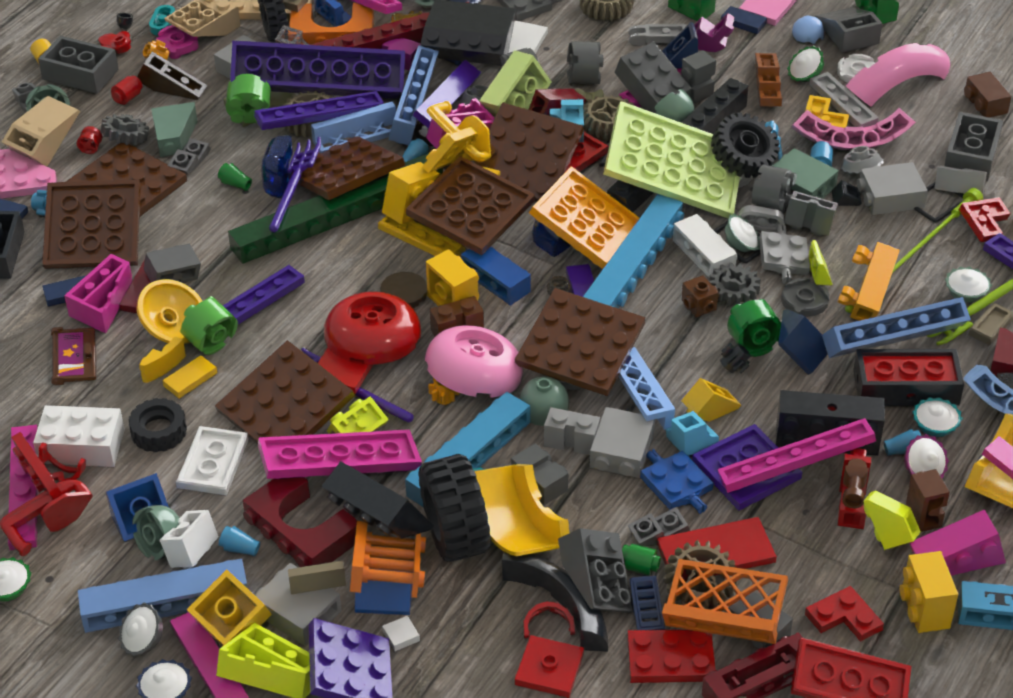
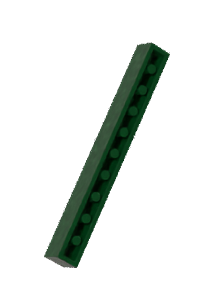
M428 154L422 155L420 157L405 162V166L403 167L418 162L425 164L427 161L426 156ZM440 168L435 171H437L441 175L443 173V168ZM389 173L331 200H327L319 195L288 207L277 232H271L269 229L275 213L229 230L230 249L240 262L244 264L383 208Z

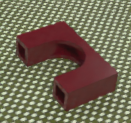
M305 477L274 478L242 500L244 507L243 516L248 524L255 525L266 539H271L284 554H289L293 557L299 567L331 563L354 547L358 520L344 509L314 528L297 529L284 523L283 519L290 511L310 498L309 483Z

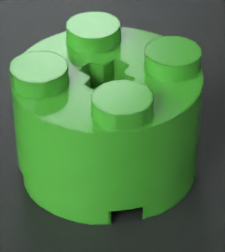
M254 74L238 75L234 81L228 83L226 111L231 116L233 122L257 123L254 117L255 110L270 108L271 88L267 81L264 83L260 80L259 76Z
M210 296L196 306L190 305L185 310V319L180 333L205 355H211L226 345L224 341L228 336L232 339L237 330L238 321L222 304Z

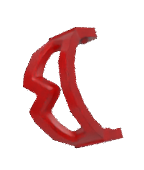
M43 442L39 447L38 457L44 466L46 461H50L62 471L75 473L72 477L66 479L62 471L50 473L52 478L58 480V482L76 480L86 468V459L81 458L77 467L65 466L52 457L47 450L46 443Z
M546 601L536 604L527 613L525 620H523L524 639L529 638L530 631L528 630V625L531 620L544 611H549L563 617L569 624L570 635H575L573 616L567 608L559 603Z

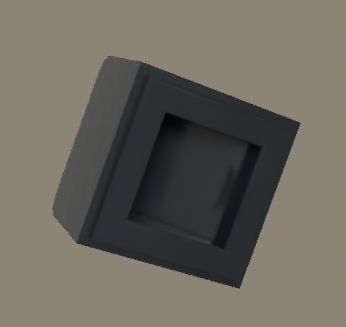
M841 180L832 190L833 202L838 203V206H860L862 204L858 188Z

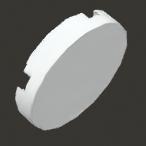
M852 54L846 59L843 57L838 62L837 74L843 81L848 83L864 67L869 68L875 64L874 59L863 54Z

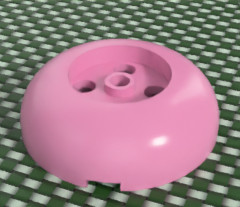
M456 326L446 329L434 337L425 355V361L428 364L427 370L434 379L451 390L476 397L477 393L489 394L490 398L500 397L506 392L511 393L518 388L523 375V368L515 363V358L519 353L515 346L502 335L482 327Z

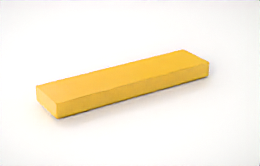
M386 215L378 222L379 230L434 256L448 249L459 257L465 252V246L413 220L400 224Z

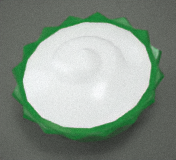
M806 46L803 50H799L797 54L793 55V59L789 61L788 75L793 80L809 82L810 78L818 76L823 70V52L815 46Z
M3 557L0 559V601L16 599L27 588L32 572L29 571V565L24 564L23 560H16L14 557L9 559Z

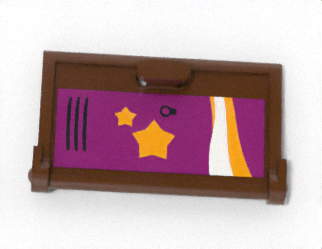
M52 328L51 383L53 385H64V382L96 380L95 328Z

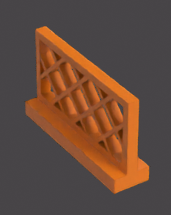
M679 559L667 604L664 603L662 610L665 625L775 644L788 576ZM684 569L695 570L699 575L688 583L682 578ZM715 573L722 574L726 580L713 588L707 578ZM741 578L750 579L753 585L742 592L734 584ZM703 581L709 591L696 598L690 588ZM769 582L780 583L779 590L770 596L762 589V586ZM731 586L737 595L723 602L718 592ZM758 590L764 599L751 607L745 597ZM686 591L692 598V601L686 605L675 604L676 597ZM714 595L720 605L712 610L704 609L701 603ZM739 600L747 608V610L740 614H733L728 609V607ZM769 604L773 610L772 620L759 618L756 611Z

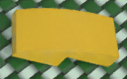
M174 336L163 347L162 351L152 349L141 360L139 368L143 382L148 383L163 376L186 357L182 338Z

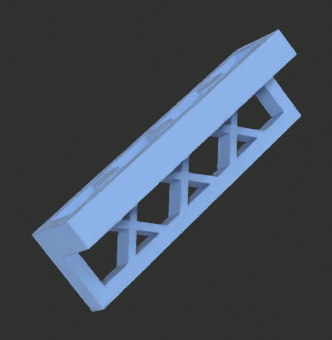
M388 102L311 124L313 143L316 146L317 138L321 137L319 153H323L331 147L324 148L323 144L341 145L348 142L343 140L347 137L358 136L369 142L388 138L391 129L384 127L393 124L396 106L393 102ZM368 131L374 132L373 134H370V135L363 134V133L368 132Z
M633 347L618 377L645 420L657 419L663 429L666 430L672 427L671 419L675 416V408L636 348Z

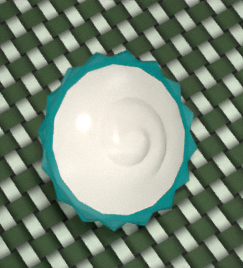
M929 397L927 400H920V403L915 405V410L912 411L914 420L917 422L920 430L933 437L949 435L957 427L961 426L960 422L963 420L957 405L941 398L933 399Z

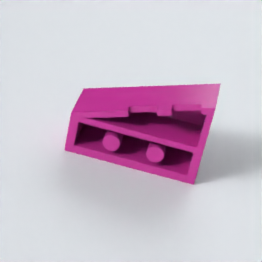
M476 98L471 99V102L467 105L464 103L459 104L457 109H451L449 114H445L457 127L466 117L476 116L490 130L495 119ZM431 119L426 138L437 149L441 145L439 143L440 139L447 133Z
M113 254L105 258L64 295L68 315L106 334L120 308V302L133 281L130 263Z
M985 510L910 542L913 555L941 551L951 576L1006 563L999 533Z

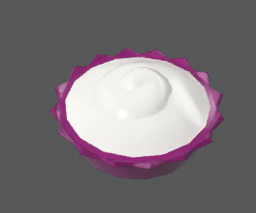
M927 434L923 436L917 435L915 439L910 440L904 456L905 467L910 475L936 469L943 479L944 473L948 471L947 464L949 460L947 458V450L943 448L942 442L936 440L935 436L929 437Z

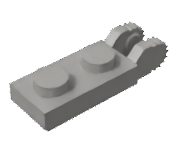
M634 25L628 30L630 35L629 43L637 46H642L645 42H655V44L670 43L686 25Z

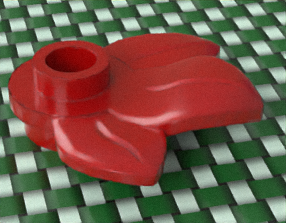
M120 31L116 35L112 33L104 34L98 39L101 46L115 49V52L118 54L127 52L131 48L130 34L127 31Z

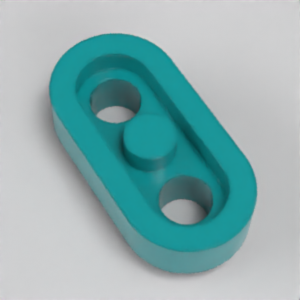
M161 5L155 9L149 22L152 34L158 36L160 30L172 25L165 21V17L175 12L173 6Z

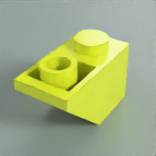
M878 491L870 492L863 501L864 511L867 517L871 518L875 527L876 539L882 543L884 550L913 542L921 532L910 507Z

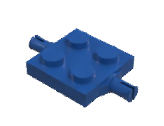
M652 449V452L650 450L646 457L653 465L640 471V478L669 510L681 505L691 504L699 514L705 512L707 505L700 497L713 490V482L684 451L668 458H661L654 449Z

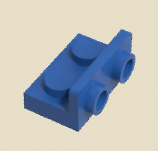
M314 0L315 10L334 27L341 26L351 19V16L344 11L341 3L336 0Z

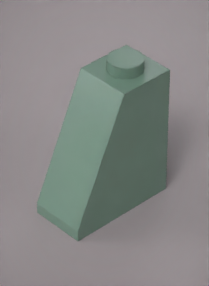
M195 102L151 108L160 157L172 156L176 153L177 149L183 150L198 122Z

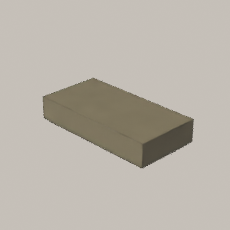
M993 303L970 328L968 335L991 345L998 337L1000 327L1006 328L1013 320V312Z
M343 561L288 569L291 594L346 586Z

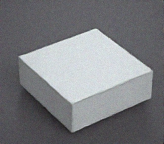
M408 615L382 626L383 633L386 638H389V643L394 651L420 641V635Z

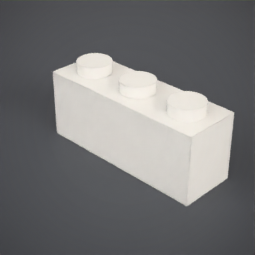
M698 214L674 223L673 241L708 277H710V274H713L714 269L720 270V265L722 264L729 267V263H733L736 267V251Z

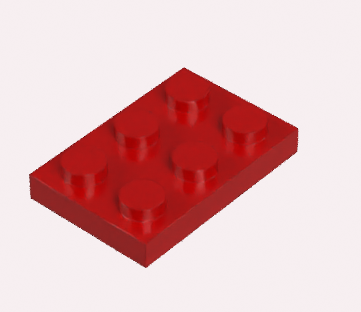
M628 630L630 683L703 682V677L709 672L716 670L712 633L693 630Z

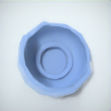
M804 16L794 23L792 35L798 42L815 44L819 38L821 40L824 39L823 24L816 17Z

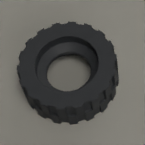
M153 398V400L144 401V403L137 405L132 410L131 416L128 419L132 441L134 444L136 443L138 448H142L147 452H164L170 448L173 449L186 436L187 425L184 410L175 401L167 400V398ZM166 419L170 421V426L160 431H149L145 428V425L153 420Z

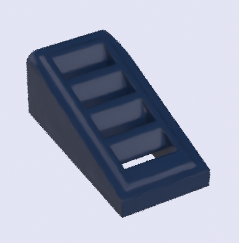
M656 576L630 578L629 592L636 629L665 630ZM652 598V599H650V600H638V599ZM645 609H654V610H648V611H640V610H645ZM642 619H657V621L642 622Z

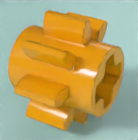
M158 39L156 41L152 40V42H148L145 45L143 56L147 59L151 52H154L167 60L169 50L165 47L166 43Z
M434 378L433 383L428 384L429 394H432V401H436L439 404L446 405L455 402V395H460L459 392L445 387Z

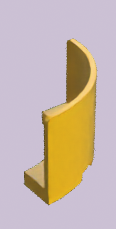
M1005 414L992 442L1000 436L1013 447L1012 414ZM982 456L974 463L965 487L1013 508V479Z
M516 464L475 471L488 514L491 541L498 548L513 556L559 549L558 538L569 534L568 519L559 517L549 507L544 508L539 500L542 496L536 483L533 465Z

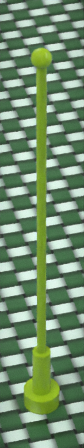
M970 188L965 192L963 201L951 211V215L894 266L893 272L952 219L958 218L961 215L959 208L962 203L983 200L981 191L976 188ZM846 305L845 311L851 313L854 306Z

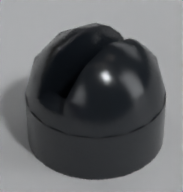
M118 13L116 16L117 25L123 29L130 28L133 23V15Z

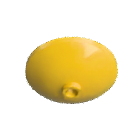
M169 279L157 280L148 284L140 293L137 300V314L143 327L158 340L169 343L176 336L182 338L184 344L190 342L180 333L185 319L184 312L190 305L196 306L202 302V299L193 289L181 282Z

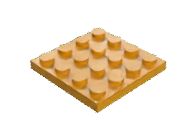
M572 166L529 211V214L538 222L544 224L558 237H561L573 246L575 250L581 252L602 269L640 219Z

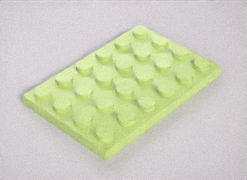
M620 101L615 116L603 172L604 175L725 218H729V215L734 214L740 177L736 176L737 171L734 170L733 173H730L728 166L725 168L721 166L723 161L718 162L715 159L717 154H713V147H711L713 134Z

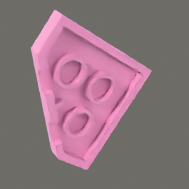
M0 149V199L33 195L37 193V190H47V183L57 182L55 170L11 149Z

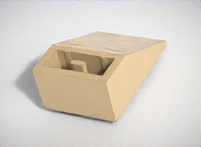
M194 0L165 17L166 22L193 37L226 36L241 26L238 6L228 0Z
M47 96L12 123L2 143L11 150L44 166H48L80 111Z

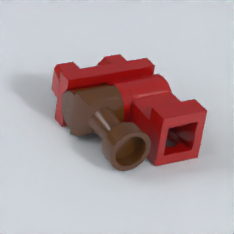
M856 448L850 450V454H845L839 488L841 496L837 526L864 529L866 513L863 501L864 495H866L872 458L866 457L865 449Z

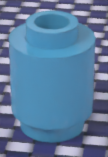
M825 141L815 143L811 148L810 156L832 167L833 149L830 144Z

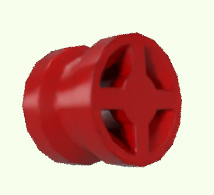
M93 126L83 128L76 143L78 149L86 154H94L98 150L103 135L100 133V130Z

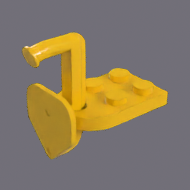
M448 101L429 106L427 113L447 134L440 139L439 143L441 145L437 150L433 149L426 156L427 161L422 167L427 173L452 164L459 156L477 162L489 160L491 149L488 127L476 116L466 117L457 127L445 115L449 114L452 108L451 103Z

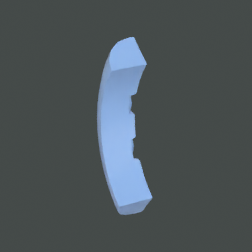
M976 365L965 375L963 380L984 402L1004 414L1013 415V389L1001 382L992 374L987 366Z

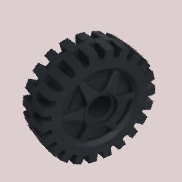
M257 0L268 40L276 41L288 38L289 28L283 3L284 0Z
M733 113L728 117L726 116L712 136L711 147H713V154H717L715 159L718 162L723 161L721 166L723 168L728 166L730 173H733L735 170L737 171L736 176L741 177L744 173L745 178H750L751 176L756 178L762 174L758 172L762 165H773L780 151V147H778L780 143L779 140H776V133H771L773 130L771 126L765 127L766 122L764 120L759 122V117L754 115L753 118H750L748 113H745L744 116L742 113H737L736 115Z

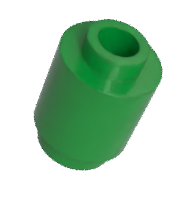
M624 544L622 553L626 570L651 576L653 571H658L661 556H657L656 549L631 544L630 546Z

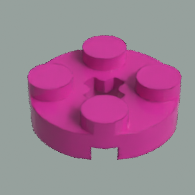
M173 25L160 30L158 38H156V40L158 39L166 43L165 47L169 50V58L178 59L181 55L196 51L199 48L198 36L193 37Z

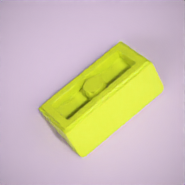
M812 240L809 250V263L816 285L831 286L833 283L824 257L816 240Z

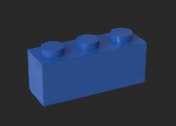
M490 247L483 255L471 249L461 254L463 262L477 272L479 276L478 283L510 306L531 292V274L497 252L493 247Z

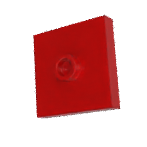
M530 635L515 677V685L570 698L584 656V647Z

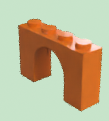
M306 3L299 12L291 10L289 24L290 44L311 45L327 39L341 37L345 34L374 28V9L353 3L352 17L347 23L337 27H323L313 22L312 3Z

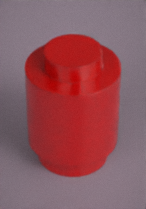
M134 75L125 77L111 88L113 100L121 105L127 104L140 94L143 88L142 82Z

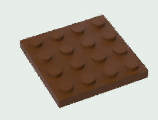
M502 102L489 130L491 157L487 161H474V163L481 167L499 170L502 178L534 193L535 201L538 202L565 173L584 132L583 125Z
M356 136L348 139V142L331 146L328 151L318 153L313 167H308L301 173L298 184L327 200H331L405 166V162L402 156ZM285 169L286 178L290 180L293 172L287 173V169Z
M119 143L66 182L139 179L141 183L140 216H142L187 182V175L176 168L167 166L168 164L130 144Z
M459 156L406 208V215L472 251L483 255L535 201V194Z
M140 180L47 183L42 262L44 269L97 267L110 254L128 261L130 266H138Z
M554 288L517 354L515 363L519 367L608 396L645 325V317Z
M287 340L220 400L215 407L220 414L242 432L248 433V436L258 444V439L261 437L314 435L355 395L353 390Z

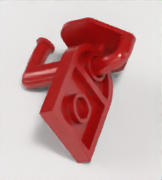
M19 432L11 437L16 446L12 450L18 458L20 466L26 474H29L32 483L40 494L5 515L0 521V526L20 556L24 557L31 551L32 544L22 538L17 528L41 514L50 532H57L80 517L93 495L87 486L78 480H66L56 484L23 434Z

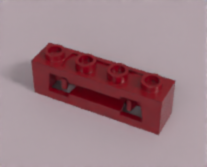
M799 632L789 637H782L775 644L766 648H759L753 654L743 659H736L730 665L720 670L709 672L703 677L702 696L704 698H739L741 696L746 698H765L792 685L793 674L784 678V675L794 671L798 641L803 637Z

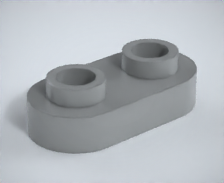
M747 205L739 211V215L743 219H747L748 223L753 225L754 230L777 232V225L782 224L783 226L785 224L784 214L776 209Z

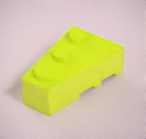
M253 623L219 649L216 676L292 698H305L310 694L309 652L264 627Z

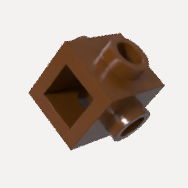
M704 275L683 282L681 300L686 309L690 310L696 318L717 310L719 292Z

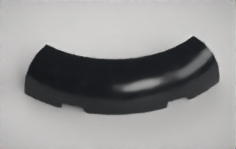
M503 551V581L523 583L532 587L540 586L551 592V596L563 607L568 608L574 617L579 633L580 647H584V651L608 652V634L601 610L590 609L565 569L535 555L513 556Z

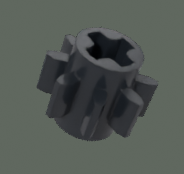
M729 343L721 350L723 358L720 359V362L730 373L738 370L742 374L749 367L750 362L748 359L751 355L740 343L736 346Z

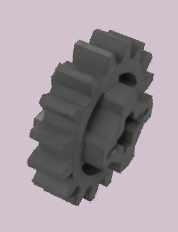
M113 114L112 117L106 116V119H102L100 133H103V137H109V141L116 140L117 144L125 143L129 145V143L137 145V142L144 143V140L147 141L149 126H146V122H140L141 119H133L132 115L121 114V116Z
M729 263V267L722 264L720 265V270L714 269L713 274H710L709 282L719 292L718 302L725 300L727 305L730 306L732 302H735L737 305L742 301L745 303L749 299L755 300L756 294L760 293L761 281L757 277V272H750V266L745 269L742 268L741 263L737 267L733 263Z

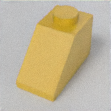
M702 378L695 383L681 400L687 407V413L694 411L701 419L708 422L741 407V404L727 389Z

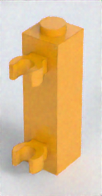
M877 242L873 252H871L867 247L858 245L852 261L856 264L868 265L859 292H855L849 286H844L837 301L842 305L854 306L850 318L861 321L877 317L900 251L899 249Z

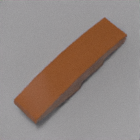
M755 53L760 106H782L781 81L779 77L780 67L776 53Z

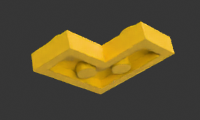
M809 95L806 110L818 118L831 123L833 126L847 127L848 114L829 112L831 98Z

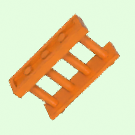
M357 521L350 592L361 593L362 582L367 583L368 580L412 584L411 597L417 598L418 588H424L425 571H420V553H425L426 537H421V533L416 534L415 539L372 535V532H367L368 524L366 522Z

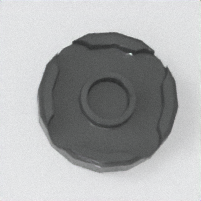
M808 278L794 279L785 285L781 301L788 310L805 317L816 316L823 313L828 307L830 294L824 285H816V283L810 282Z

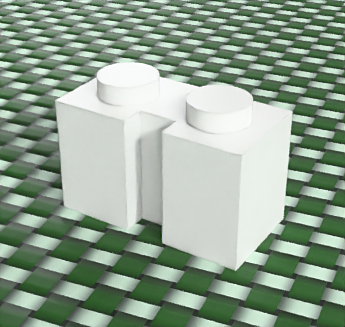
M209 510L186 511L179 518L178 527L171 529L160 539L171 568L183 567L188 569L194 567L218 539L219 536Z

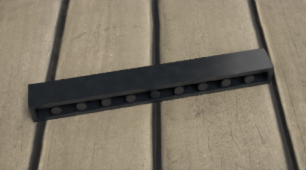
M729 78L681 123L714 134L718 125L726 116L728 117L733 113L736 115L747 106L749 85ZM618 180L607 190V194L631 212H634L654 193Z

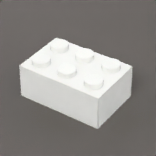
M45 405L33 442L36 455L39 456V447L44 442L47 444V450L52 457L63 465H78L80 459L83 458L86 459V466L115 467L125 430L121 410L119 408ZM46 461L44 464H52V463H51L50 461Z

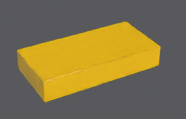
M200 355L162 380L163 386L180 399L216 375L217 367Z

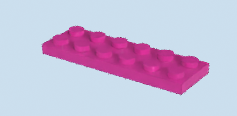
M410 430L261 437L258 439V448L267 479L330 476L340 461L361 473L416 470L422 464Z

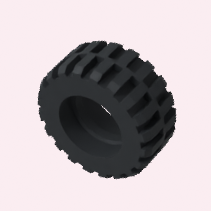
M455 454L423 463L418 471L420 493L426 517L434 525L431 535L439 555L444 561L454 562L485 553L491 546L490 525L481 488L468 458L461 454Z

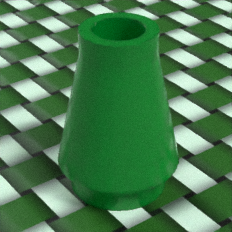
M224 163L219 169L218 179L221 180V183L241 188L245 191L250 188L252 179L246 176L233 163Z

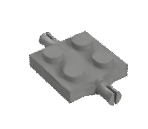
M782 224L777 225V233L761 231L759 243L762 269L781 273L783 284L792 281V274L808 275L810 263L806 237L787 235L784 224L783 226Z

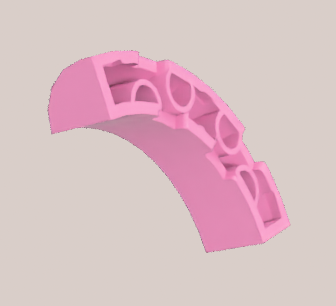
M914 43L904 45L879 56L878 62L869 68L864 67L848 82L846 87L872 107L886 92L910 78L921 75H935L945 79L949 73L950 60L945 51L931 44L919 45Z
M898 108L889 117L872 126L842 128L833 126L831 123L818 118L806 110L791 128L815 143L825 141L833 149L852 150L858 146L874 148L888 143L905 133L916 122Z

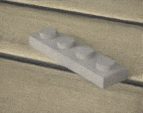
M829 72L810 78V86L822 97L831 98L830 104L839 113L848 114V121L855 127H868L878 122L879 117Z

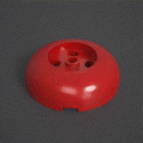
M362 292L341 300L331 309L324 324V340L327 347L334 354L345 360L350 361L351 358L364 360V364H384L401 359L410 354L416 348L419 338L421 339V324L415 310L403 299L384 292Z

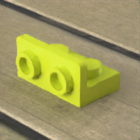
M370 396L364 401L361 399L355 401L350 405V410L345 414L339 412L330 419L331 424L327 432L329 434L334 432H372L385 425L389 419Z

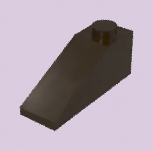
M151 52L137 76L143 85L153 91L198 100L207 87L205 83L154 52Z

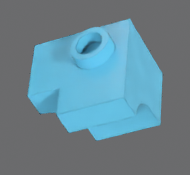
M583 99L561 100V109H550V116L583 125L584 127ZM584 132L579 142H584Z
M694 411L671 419L672 427L666 429V437L680 452L684 451L687 456L719 442V436Z

